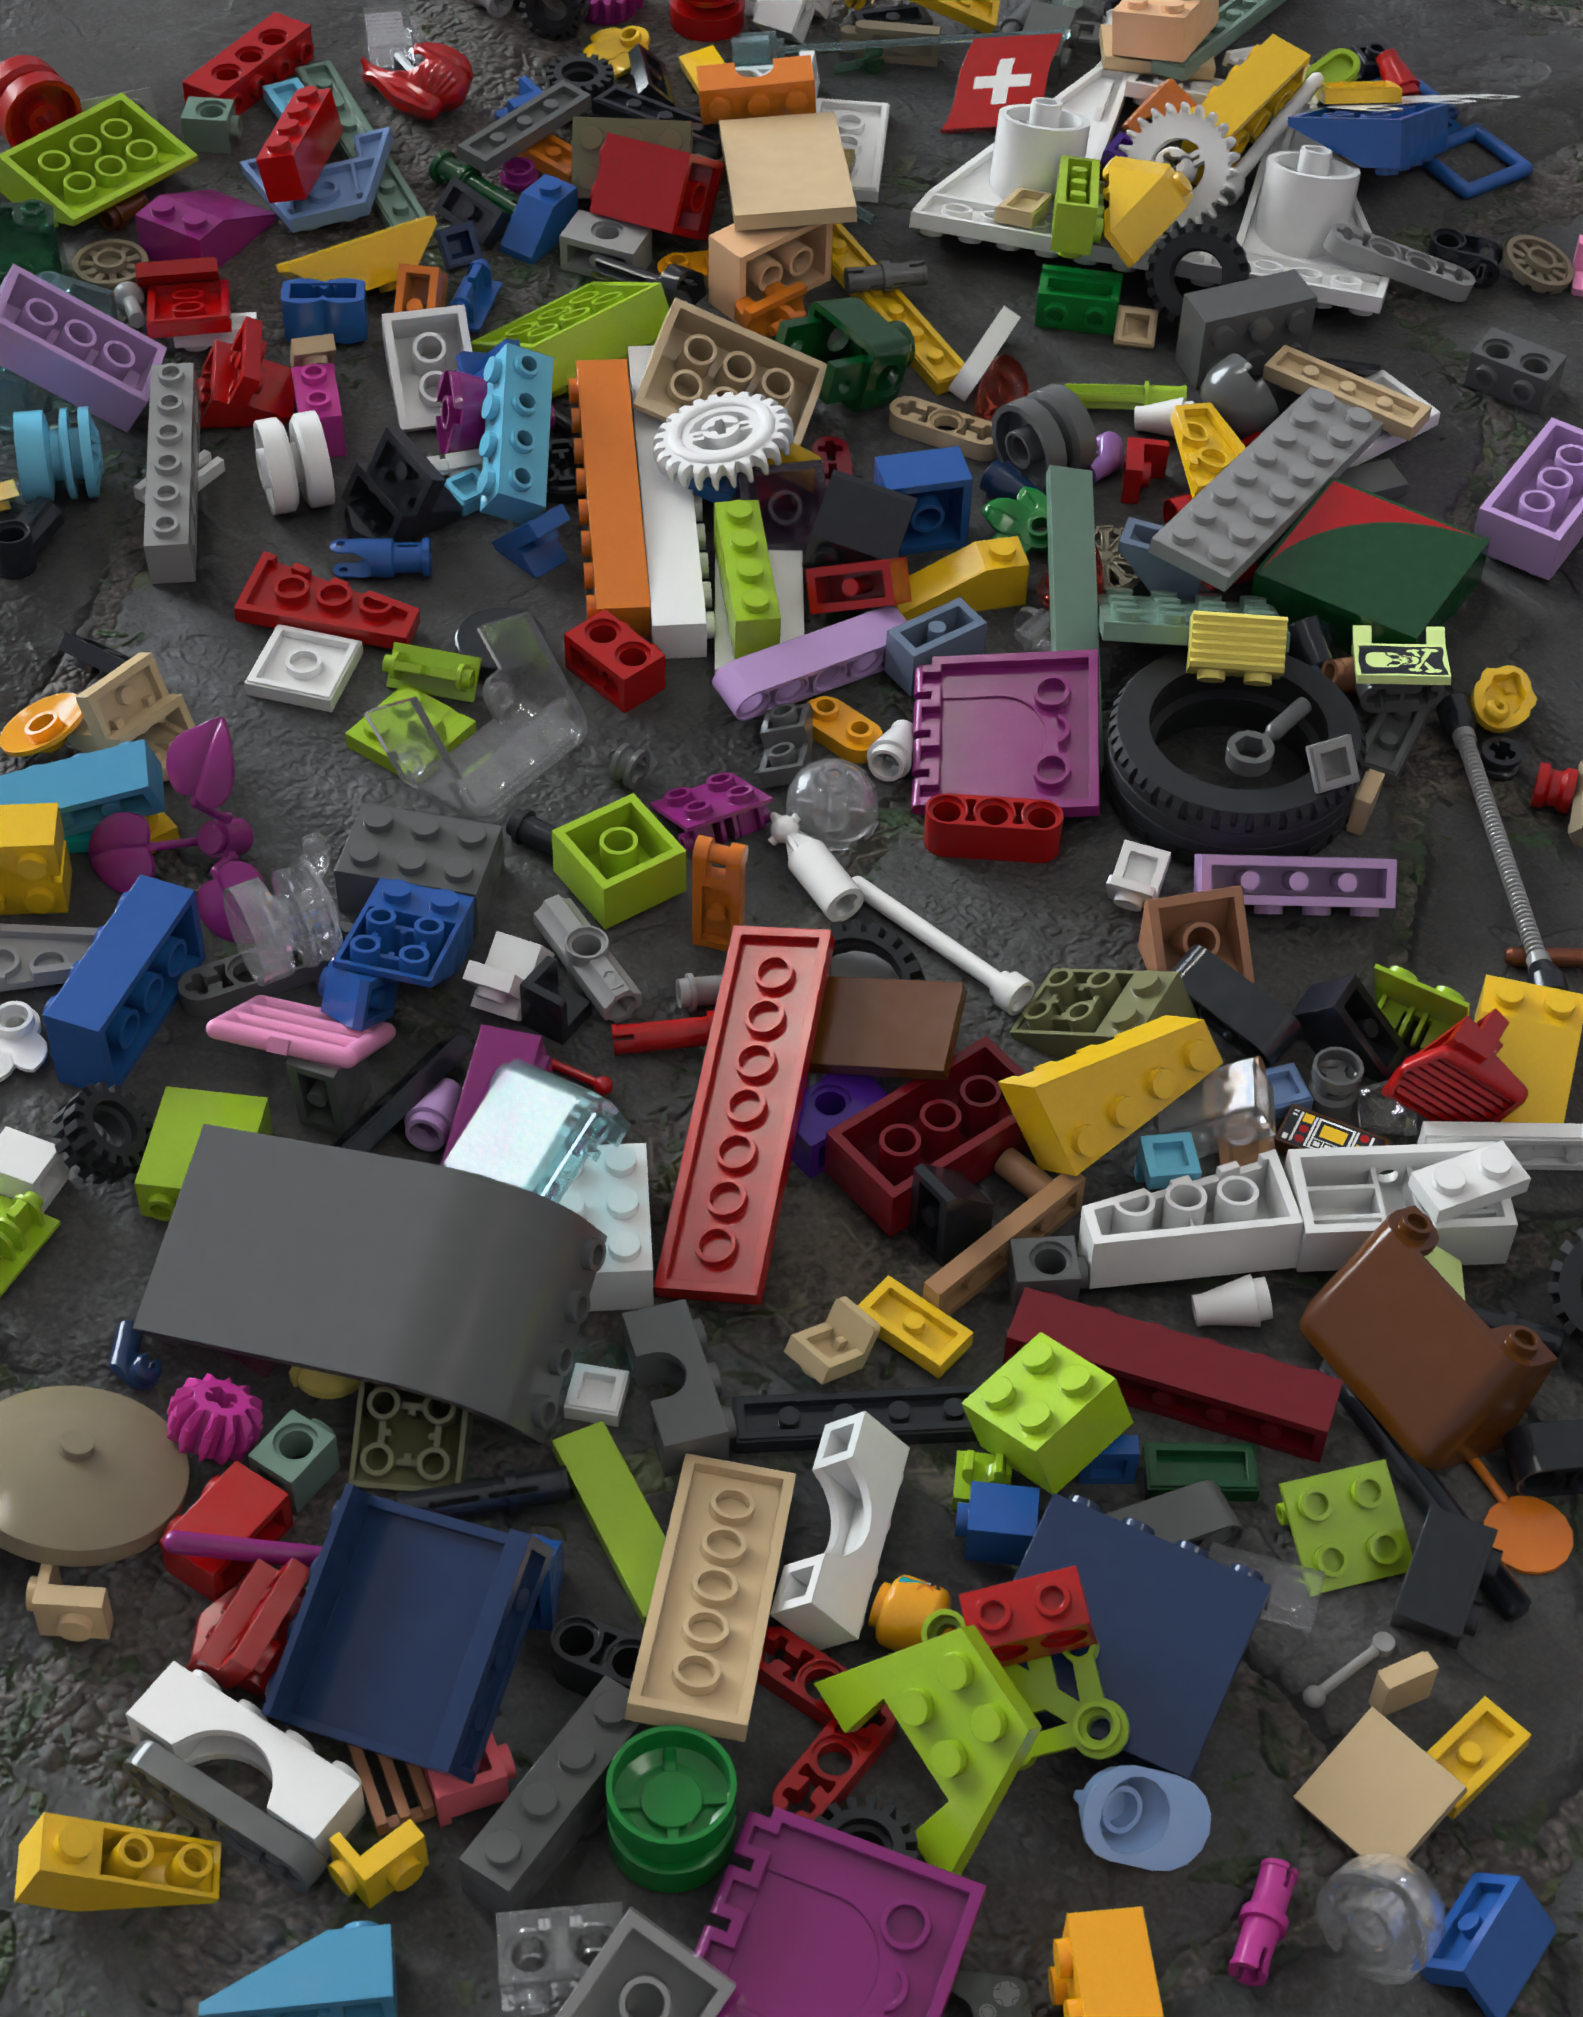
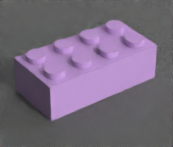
M13 263L0 285V365L78 407L89 406L91 414L127 433L149 401L151 365L162 364L167 347Z
M1551 418L1481 505L1474 533L1491 539L1487 552L1488 557L1500 560L1531 575L1539 576L1549 581L1583 537V429Z

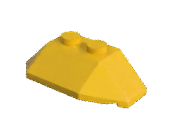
M435 215L419 217L277 264L276 267L278 273L291 280L308 278L325 282L338 278H352L365 281L366 291L376 287L379 288L380 293L396 289L399 263L419 264L437 225Z

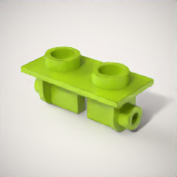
M394 642L392 655L386 654L384 656L382 671L388 673L386 687L398 689L404 683H407L425 694L474 703L482 658Z

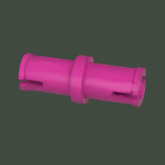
M1266 1858L1261 1861L1259 1876L1251 1901L1242 1905L1238 1918L1242 1929L1233 1958L1230 1960L1227 1970L1233 1977L1237 1975L1239 1967H1241L1237 1981L1248 1986L1257 1987L1266 1984L1269 1975L1268 1969L1276 1943L1285 1938L1289 1926V1920L1285 1914L1294 1885L1297 1884L1299 1873L1294 1867L1289 1870L1286 1877L1290 1863L1278 1858Z

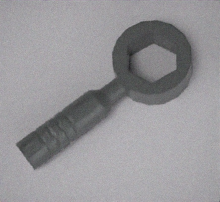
M1298 697L1266 726L1265 733L1263 734L1257 731L1246 730L1232 735L1227 742L1225 762L1228 768L1243 777H1258L1267 773L1272 767L1275 746L1272 741L1280 740L1311 712L1310 702L1306 698ZM1245 749L1260 753L1261 756L1252 758L1240 755L1239 752Z

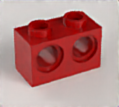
M607 610L601 611L564 633L565 667L623 713H627L666 689L665 654H663L658 646L650 644L634 632L626 622L620 621Z
M1076 1565L958 1594L965 1626L975 1625L1002 1667L1098 1644L1085 1588Z

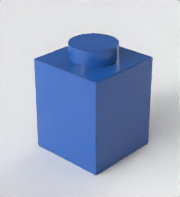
M971 1481L969 1503L958 1502L955 1536L966 1538L964 1560L1020 1566L1037 1530L1040 1488Z

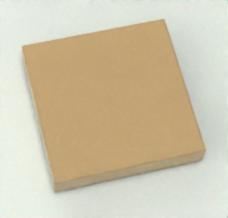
M1371 1707L1293 1797L1298 1804L1384 1880L1389 1882L1466 1794L1467 1788L1374 1707Z

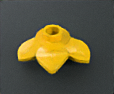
M627 26L623 29H602L590 36L592 43L584 49L583 53H586L588 58L594 54L598 55L599 60L603 58L608 60V65L611 64L613 66L614 79L632 70L628 52L637 43L649 51L650 36L645 28L638 26Z

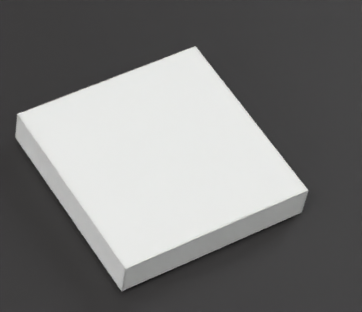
M277 624L244 683L246 695L332 712L363 655L362 641Z

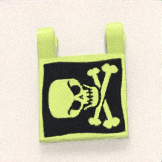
M1353 625L1351 655L1354 658L1357 684L1451 685V672L1445 645V627L1426 626V644L1372 643L1371 625Z

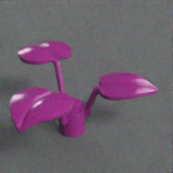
M216 717L178 735L171 743L166 758V769L172 787L180 794L191 795V806L216 820L206 822L200 829L197 837L150 843V826L145 817L134 812H117L104 818L96 826L90 837L88 855L91 859L92 867L100 878L110 888L124 893L126 891L129 892L141 874L153 878L155 860L151 852L199 846L207 856L221 858L210 871L214 880L204 883L199 888L197 894L199 913L205 925L215 935L233 943L246 945L267 943L272 941L273 938L269 925V899L264 880L258 870L251 864L238 861V855L247 853L253 844L252 828L246 820L240 817H233L231 812H221L215 809L221 807L228 800L233 789L235 777L234 753L229 728L224 717Z

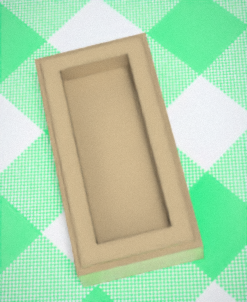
M1018 187L995 208L994 222L1032 229L1053 209L1055 195Z

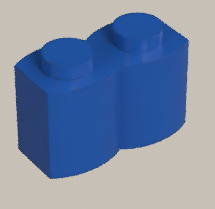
M300 278L287 280L282 283L281 306L285 340L291 342V339L332 333L334 341L344 345H352L368 340L369 317L365 281L352 278H338L323 282L316 279Z

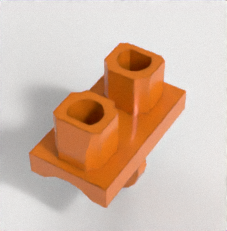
M776 281L766 287L763 291V299L757 302L748 296L737 300L734 304V320L742 327L767 338L776 336L780 321L806 317L803 299L807 293V286L798 281L786 287L781 282Z

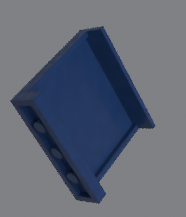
M346 1483L341 1498L334 1504L329 1517L330 1528L320 1555L315 1558L308 1574L309 1585L299 1612L294 1615L288 1626L287 1644L278 1669L268 1680L265 1690L266 1701L261 1713L289 1726L473 1784L555 1549L528 1533L510 1529L509 1533L374 1496L353 1484Z
M1053 1493L1014 1580L1074 1565L1077 1566L1085 1588L1096 1637L1100 1645L1096 1664L1104 1697L1116 1702L1125 1711L1130 1724V1734L1125 1747L1117 1755L1108 1759L1124 1766L1137 1765L1176 1774L1193 1782L1197 1774L1200 1756L1263 1610L1266 1611L1269 1606L1272 1585L1263 1582L1264 1577L1260 1573L1245 1565L1234 1563L1229 1568L1208 1559L1209 1554L1193 1543L1179 1540L1175 1545L1154 1536L1155 1531L1139 1520L1125 1517L1121 1522L1102 1514L1101 1508L1085 1497L1070 1495L1069 1499ZM1090 1646L1071 1650V1654L1083 1656L1088 1652ZM1063 1653L1051 1655L1059 1690L1080 1702L1073 1664ZM1027 1661L1018 1663V1665L1029 1671ZM1048 1711L1034 1714L1043 1730L1066 1724V1722ZM1106 1719L1096 1720L1090 1728L1091 1737L1095 1740L1107 1737L1110 1732V1723Z

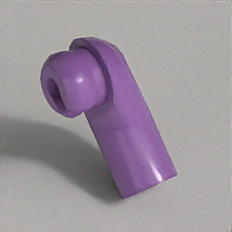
M1107 431L1096 437L1099 447L1096 454L1099 457L1087 469L1092 471L1093 483L1119 470L1123 465V441L1114 432Z

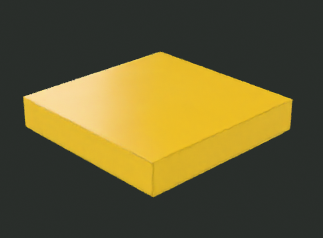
M1392 81L1323 82L1316 92V98L1323 104L1402 103V88Z

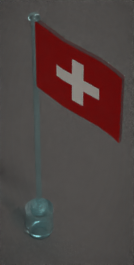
M1063 25V29L788 46H785L784 38H777V31L741 33V37H732V57L735 67L773 65L772 59L786 57L785 53H800V51L815 50L816 52L972 42L960 68L953 107L946 123L941 129V134L997 130L999 109L1008 105L1031 104L1033 98L1045 97L1050 66L1062 38L1067 40L1071 32L1068 26Z

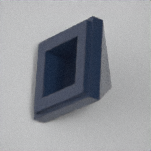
M473 221L434 231L446 270L470 264L477 259H484Z

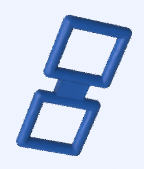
M1379 77V78L1374 79V80H1371V81H1382V80H1381V77ZM1416 77L1420 81V95H1440ZM1449 104L1447 150L1475 140L1509 167L1472 182H1467L1435 156L1434 161L1423 162V165H1420L1466 200L1529 176L1533 171L1531 162L1480 124L1474 123L1463 128V126L1457 123L1454 119L1458 117L1459 110L1453 104Z

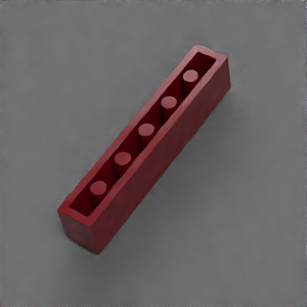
M1028 1287L1024 1288L1006 1336L1003 1365L1037 1334L1042 1332L1115 1377L1127 1406L1317 1463L1321 1462L1341 1391L1342 1379L1328 1376L1316 1369H1304L1280 1362L1265 1354L1249 1353L1222 1345L1210 1338H1198L1174 1331L1159 1323L1144 1322L1116 1314L1104 1307H1093L1065 1299L1053 1292H1041Z

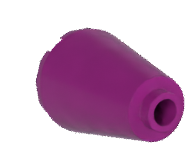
M457 370L443 371L436 401L442 402L441 416H436V435L441 453L447 454L479 448L480 441L485 433V419L481 416V410L487 396L488 382L484 381V378ZM551 405L550 431H553L555 409Z

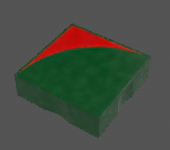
M1331 477L1254 572L1250 596L1267 598L1266 604L1274 606L1280 617H1288V624L1314 615L1319 616L1325 622L1333 623L1338 638L1333 641L1332 645L1344 650L1349 655H1351L1353 642V625H1371L1372 643L1426 644V626L1441 627L1446 620L1456 614L1481 580L1491 539Z

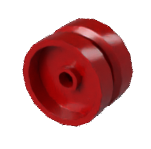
M18 55L0 63V135L3 136L12 148L82 113L80 98L76 92L44 60L31 55Z

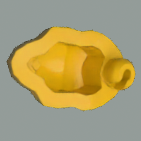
M1513 665L1486 668L1482 672L1480 680L1475 684L1470 696L1476 722L1482 728L1493 733H1505L1518 728L1530 716V710L1537 702V697L1532 690L1528 675L1522 669Z

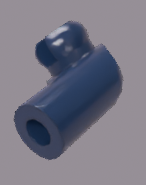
M122 1321L116 1327L109 1359V1368L131 1389L139 1391L151 1389L159 1380L162 1373V1365L157 1357L150 1362L147 1353H139L143 1334L133 1329L134 1321Z

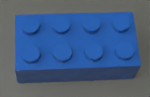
M141 874L129 892L126 891L121 895L116 910L105 926L98 928L92 945L81 961L78 960L72 965L67 981L58 994L52 996L44 1007L42 1021L46 1026L50 1044V1055L54 1061L58 1082L80 1089L92 1083L95 1086L98 1082H107L108 1089L114 1084L122 1086L178 1001L177 983L179 978L186 971L201 966L206 959L195 890Z

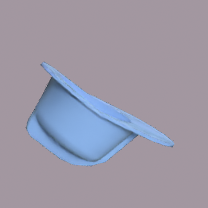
M1137 1765L1112 1766L1096 1773L1086 1783L1083 1790H1075L1073 1794L1074 1800L1079 1804L1078 1811L1086 1844L1095 1855L1110 1862L1151 1871H1172L1187 1865L1202 1851L1210 1834L1211 1812L1206 1796L1195 1783L1176 1774Z

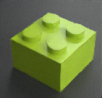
M634 793L552 830L554 872L605 930L686 891V850Z
M1042 1332L1037 1334L961 1403L980 1446L994 1456L997 1453H1003L1006 1457L1007 1465L1052 1495L1053 1493L1057 1494L1133 1424L1116 1378Z

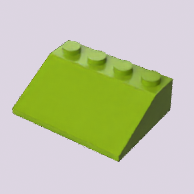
M121 92L1 153L0 193L25 214L76 226L197 162L198 155Z
M592 281L471 341L472 352L488 353L504 339L519 340L520 347L553 357V398L568 391V378H576L577 360L627 359L628 361V346L655 345L664 319L669 311V306L661 283Z

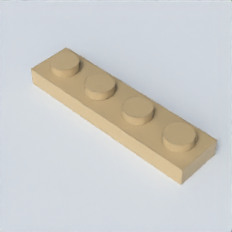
M1284 345L1264 365L1263 379L1300 395L1311 386L1316 389L1328 390L1336 399L1345 404L1368 410L1373 418L1384 423L1382 430L1407 441H1410L1430 418L1432 406L1287 345Z

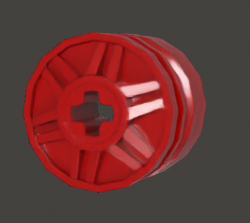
M670 0V25L677 34L698 42L726 40L739 34L745 26V0Z

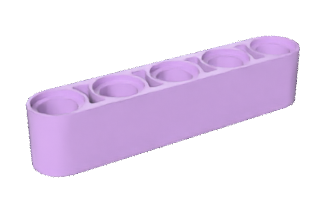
M884 606L735 659L722 666L716 672L712 685L738 720H750L764 715L767 710H771L777 705L784 703L794 704L884 671L887 630L905 623L907 620L896 606Z

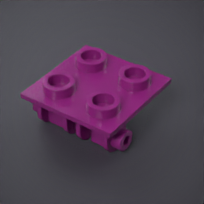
M726 772L712 775L707 778V783L693 788L681 787L672 789L665 793V798L650 803L652 809L684 829V833L678 835L679 843L686 852H693L698 835L712 837L718 844H724L727 842V834L732 840H735L739 836L763 830L765 824L771 822L770 811L766 804L772 803L773 798L735 774Z

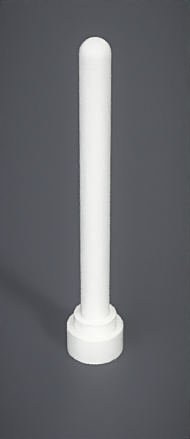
M1314 72L1308 77L1234 167L1240 171V174L1237 177L1229 178V182L1236 187V190L1234 192H1224L1223 196L1228 201V205H1233L1243 194L1245 178L1288 127V117L1297 115L1322 86L1324 77L1321 73Z
M861 876L852 877L864 893V902L990 989L989 993L993 997L994 1004L1013 1016L1017 1015L1028 1005L1035 990V985L1032 981L1016 971L1011 973L1008 971H998Z

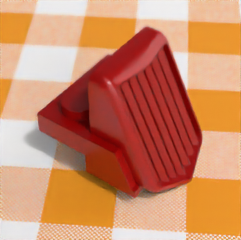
M246 316L232 344L215 340L202 366L201 377L197 381L201 399L200 428L253 427L254 421L277 417L283 425L290 422L294 414L292 371L287 366L264 359L267 341L262 339L261 320Z
M1496 1008L1476 1023L1467 1015L1417 1054L1406 1058L1401 1066L1395 1069L1381 1091L1385 1097L1392 1098L1428 1121L1501 1122L1523 1105L1529 1094L1526 1086L1496 1055L1503 1047L1499 1040L1510 1023Z
M258 1558L244 1572L236 1586L227 1591L197 1617L191 1649V1660L186 1669L190 1672H193L195 1669L202 1670L210 1675L218 1685L228 1690L235 1686L266 1700V1686L271 1675L278 1669L287 1644L288 1626L294 1615L299 1612L306 1593V1589L303 1586L308 1579L310 1568L292 1558L278 1571Z

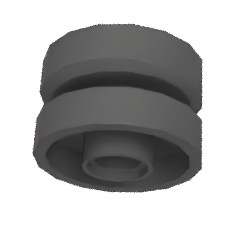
M1052 383L1033 391L1027 397H1021L999 407L992 418L991 433L994 449L999 461L1003 463L1009 461L1041 490L1046 489V472L1049 465L1087 470L1096 459L1097 440L1090 415L1078 396L1064 385Z

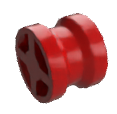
M1540 762L1530 807L1540 809L1547 805L1555 807L1558 813L1568 814L1575 791L1578 769L1567 768L1561 771L1553 769L1550 763Z

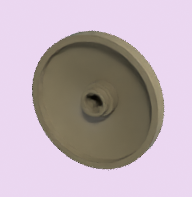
M84 1386L43 1387L18 1393L0 1401V1548L24 1559L66 1567L108 1564L129 1558L146 1550L162 1538L168 1524L176 1516L180 1515L183 1510L189 1483L187 1454L179 1453V1443L167 1438V1422L157 1413L131 1398L104 1389Z

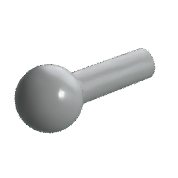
M131 281L118 284L112 294L115 307L125 310L132 327L141 328L146 322L141 308L145 302L144 291L138 284Z

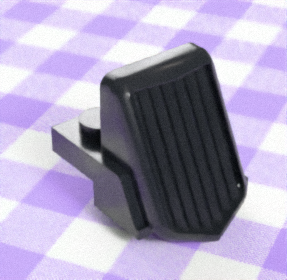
M386 427L371 461L357 462L341 496L347 504L344 514L349 539L393 538L395 542H410L454 522L459 518L463 510L462 505L444 486L446 479L400 427Z

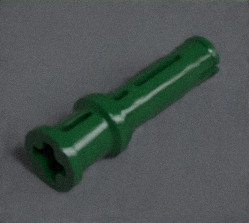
M447 149L442 150L433 158L430 164L429 176L435 183L448 185L454 176L511 216L513 215L518 199L494 183L482 177V173L479 170L459 161L454 152Z

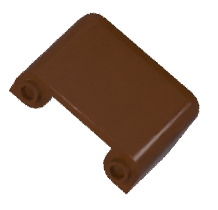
M1416 1205L1394 1211L1382 1222L1309 1302L1299 1324L1305 1338L1408 1456L1426 1468L1441 1470L1502 1449L1503 1437L1517 1426L1558 1358L1541 1341L1538 1334L1526 1326L1503 1325L1493 1329L1489 1328L1424 1257L1433 1252L1438 1243L1439 1235L1430 1218L1422 1213Z

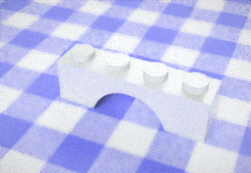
M866 1411L828 1423L824 1427L812 1471L825 1492L830 1509L831 1532L829 1542L823 1554L784 1565L770 1615L818 1650L858 1640L860 1631L865 1622V1612L873 1583L878 1574V1564L886 1535L891 1526V1516L899 1487L903 1481V1472L910 1450L904 1442Z
M173 1661L126 1713L133 1743L138 1746L144 1739L152 1740L192 1766L216 1759L238 1760L254 1766L272 1783V1791L266 1807L268 1815L312 1843L327 1860L331 1855L328 1839L338 1832L345 1838L366 1813L362 1781L358 1774L341 1761L335 1760L331 1764L317 1755L312 1745L299 1733L293 1730H287L284 1733L268 1723L266 1716L261 1713L262 1711L250 1701L241 1699L239 1702H236L222 1693L218 1683L204 1671L195 1669L193 1672H190Z

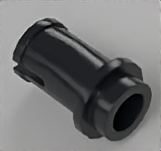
M521 809L515 810L506 825V834L511 836L512 842L517 845L524 842L553 858L552 830L557 827L537 818L535 811L531 809H525L524 811Z

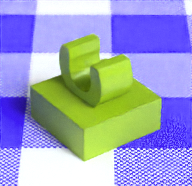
M957 1450L952 1510H957L958 1502L969 1503L971 1481L1011 1485L1012 1467L1006 1464L1007 1460L1003 1453H997L994 1456L993 1454L979 1453L974 1450Z

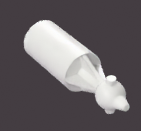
M772 812L770 814L772 836L768 840L774 846L778 842L786 844L789 859L788 868L830 921H844L853 916L864 902L862 890L822 841L799 834L798 822L801 818L796 813L788 816Z

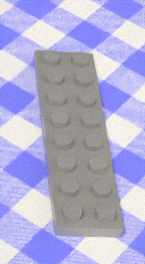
M1309 387L1152 537L1148 552L1225 592L1300 517L1331 477L1337 479L1381 435L1384 423L1373 418L1368 410L1361 407H1351L1336 399L1328 390Z

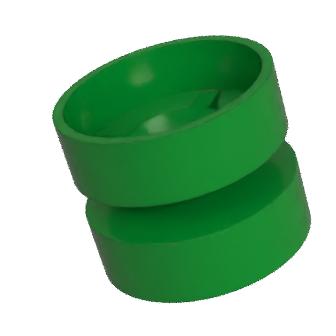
M658 1726L647 1729L629 1739L613 1757L606 1777L609 1847L618 1867L635 1883L658 1892H684L700 1887L712 1880L729 1861L736 1839L737 1779L731 1758L715 1739L702 1731L687 1726Z

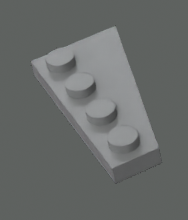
M0 923V992L65 983L72 965L78 960L81 961L92 945L98 928Z

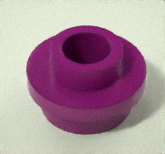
M514 157L503 164V169L500 171L501 184L517 193L523 192L539 179L534 163L523 157Z

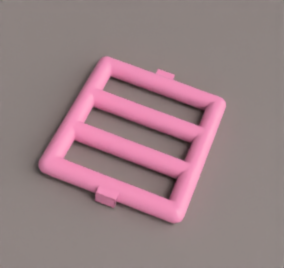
M257 995L210 1020L206 1025V1032L212 1039L346 1069L356 1066L392 1041L396 1035L394 1026L387 1022H381L364 1031L353 1030L321 1012V1007L265 995Z

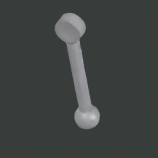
M1387 1632L1376 1633L1367 1650L1319 1686H1307L1303 1691L1304 1703L1310 1708L1321 1707L1329 1692L1377 1656L1381 1658L1389 1657L1395 1648L1396 1642L1394 1637Z

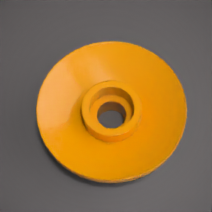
M60 693L51 695L24 708L2 730L0 735L2 750L9 756L23 757L42 751L50 753L61 748L66 743L67 736L77 728L84 718L75 699L77 694Z

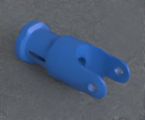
M393 538L337 539L330 544V550L336 554H355L365 559L358 563L337 564L333 568V574L339 578H394L396 573H422L424 577H432V544L430 538H423L422 542H395Z

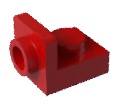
M1128 437L1122 471L1121 503L1138 504L1140 488H1148L1150 478L1163 479L1165 477L1170 449L1168 441Z

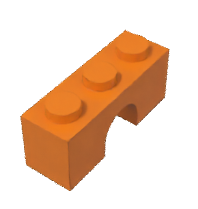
M811 56L772 59L773 69L768 74L760 77H745L738 74L735 70L734 62L696 66L702 125L717 124L719 120L816 113L815 82Z

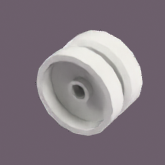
M311 410L292 415L289 422L290 442L284 425L277 417L254 421L257 467L272 514L275 516L297 510L299 505L298 483L304 500L311 508L333 505L335 503V489L331 462L323 428L316 411Z

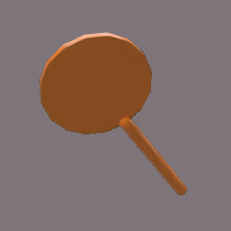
M1479 1457L1469 1460V1464L1498 1501L1488 1511L1483 1525L1498 1530L1493 1547L1503 1551L1501 1560L1505 1566L1519 1574L1538 1576L1554 1572L1565 1564L1573 1548V1531L1566 1517L1552 1504L1537 1497L1517 1495L1508 1498Z

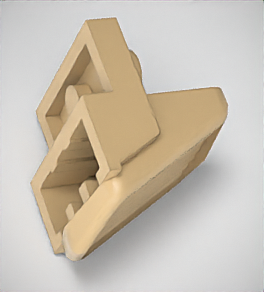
M139 652L75 697L84 719L67 738L70 744L82 753L114 747L127 741L145 739L162 764L164 782L169 780L166 758L171 743L182 732L195 727V724L182 694H169L152 652Z

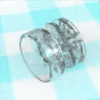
M308 860L292 864L290 874L284 868L273 871L272 886L274 895H271L266 885L259 878H253L227 887L223 891L225 912L236 946L250 975L259 986H265L294 975L295 961L293 951L297 953L298 957L308 968H314L320 965L321 956L326 961H333L343 944V936L334 901L317 870Z

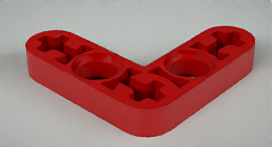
M768 1627L766 1630L757 1682L823 1726L824 1729L775 1788L772 1797V1813L774 1807L788 1811L789 1801L796 1805L799 1804L809 1793V1783L811 1782L816 1789L810 1797L809 1814L803 1810L798 1811L796 1814L815 1821L819 1814L826 1819L827 1806L834 1802L840 1806L891 1743L895 1735L896 1718L888 1705L885 1704L876 1713L880 1716L879 1726L871 1723L866 1728L860 1727L857 1731L845 1733L826 1702L811 1697L806 1692L805 1687L812 1679L829 1678L848 1669L793 1632L782 1627ZM779 1650L785 1652L784 1662L779 1659L773 1660L770 1664L764 1662V1652L770 1655L776 1654ZM791 1670L797 1673L793 1682L791 1681ZM839 1752L850 1760L851 1767L844 1774L838 1776L829 1775L819 1768L817 1762L826 1753Z

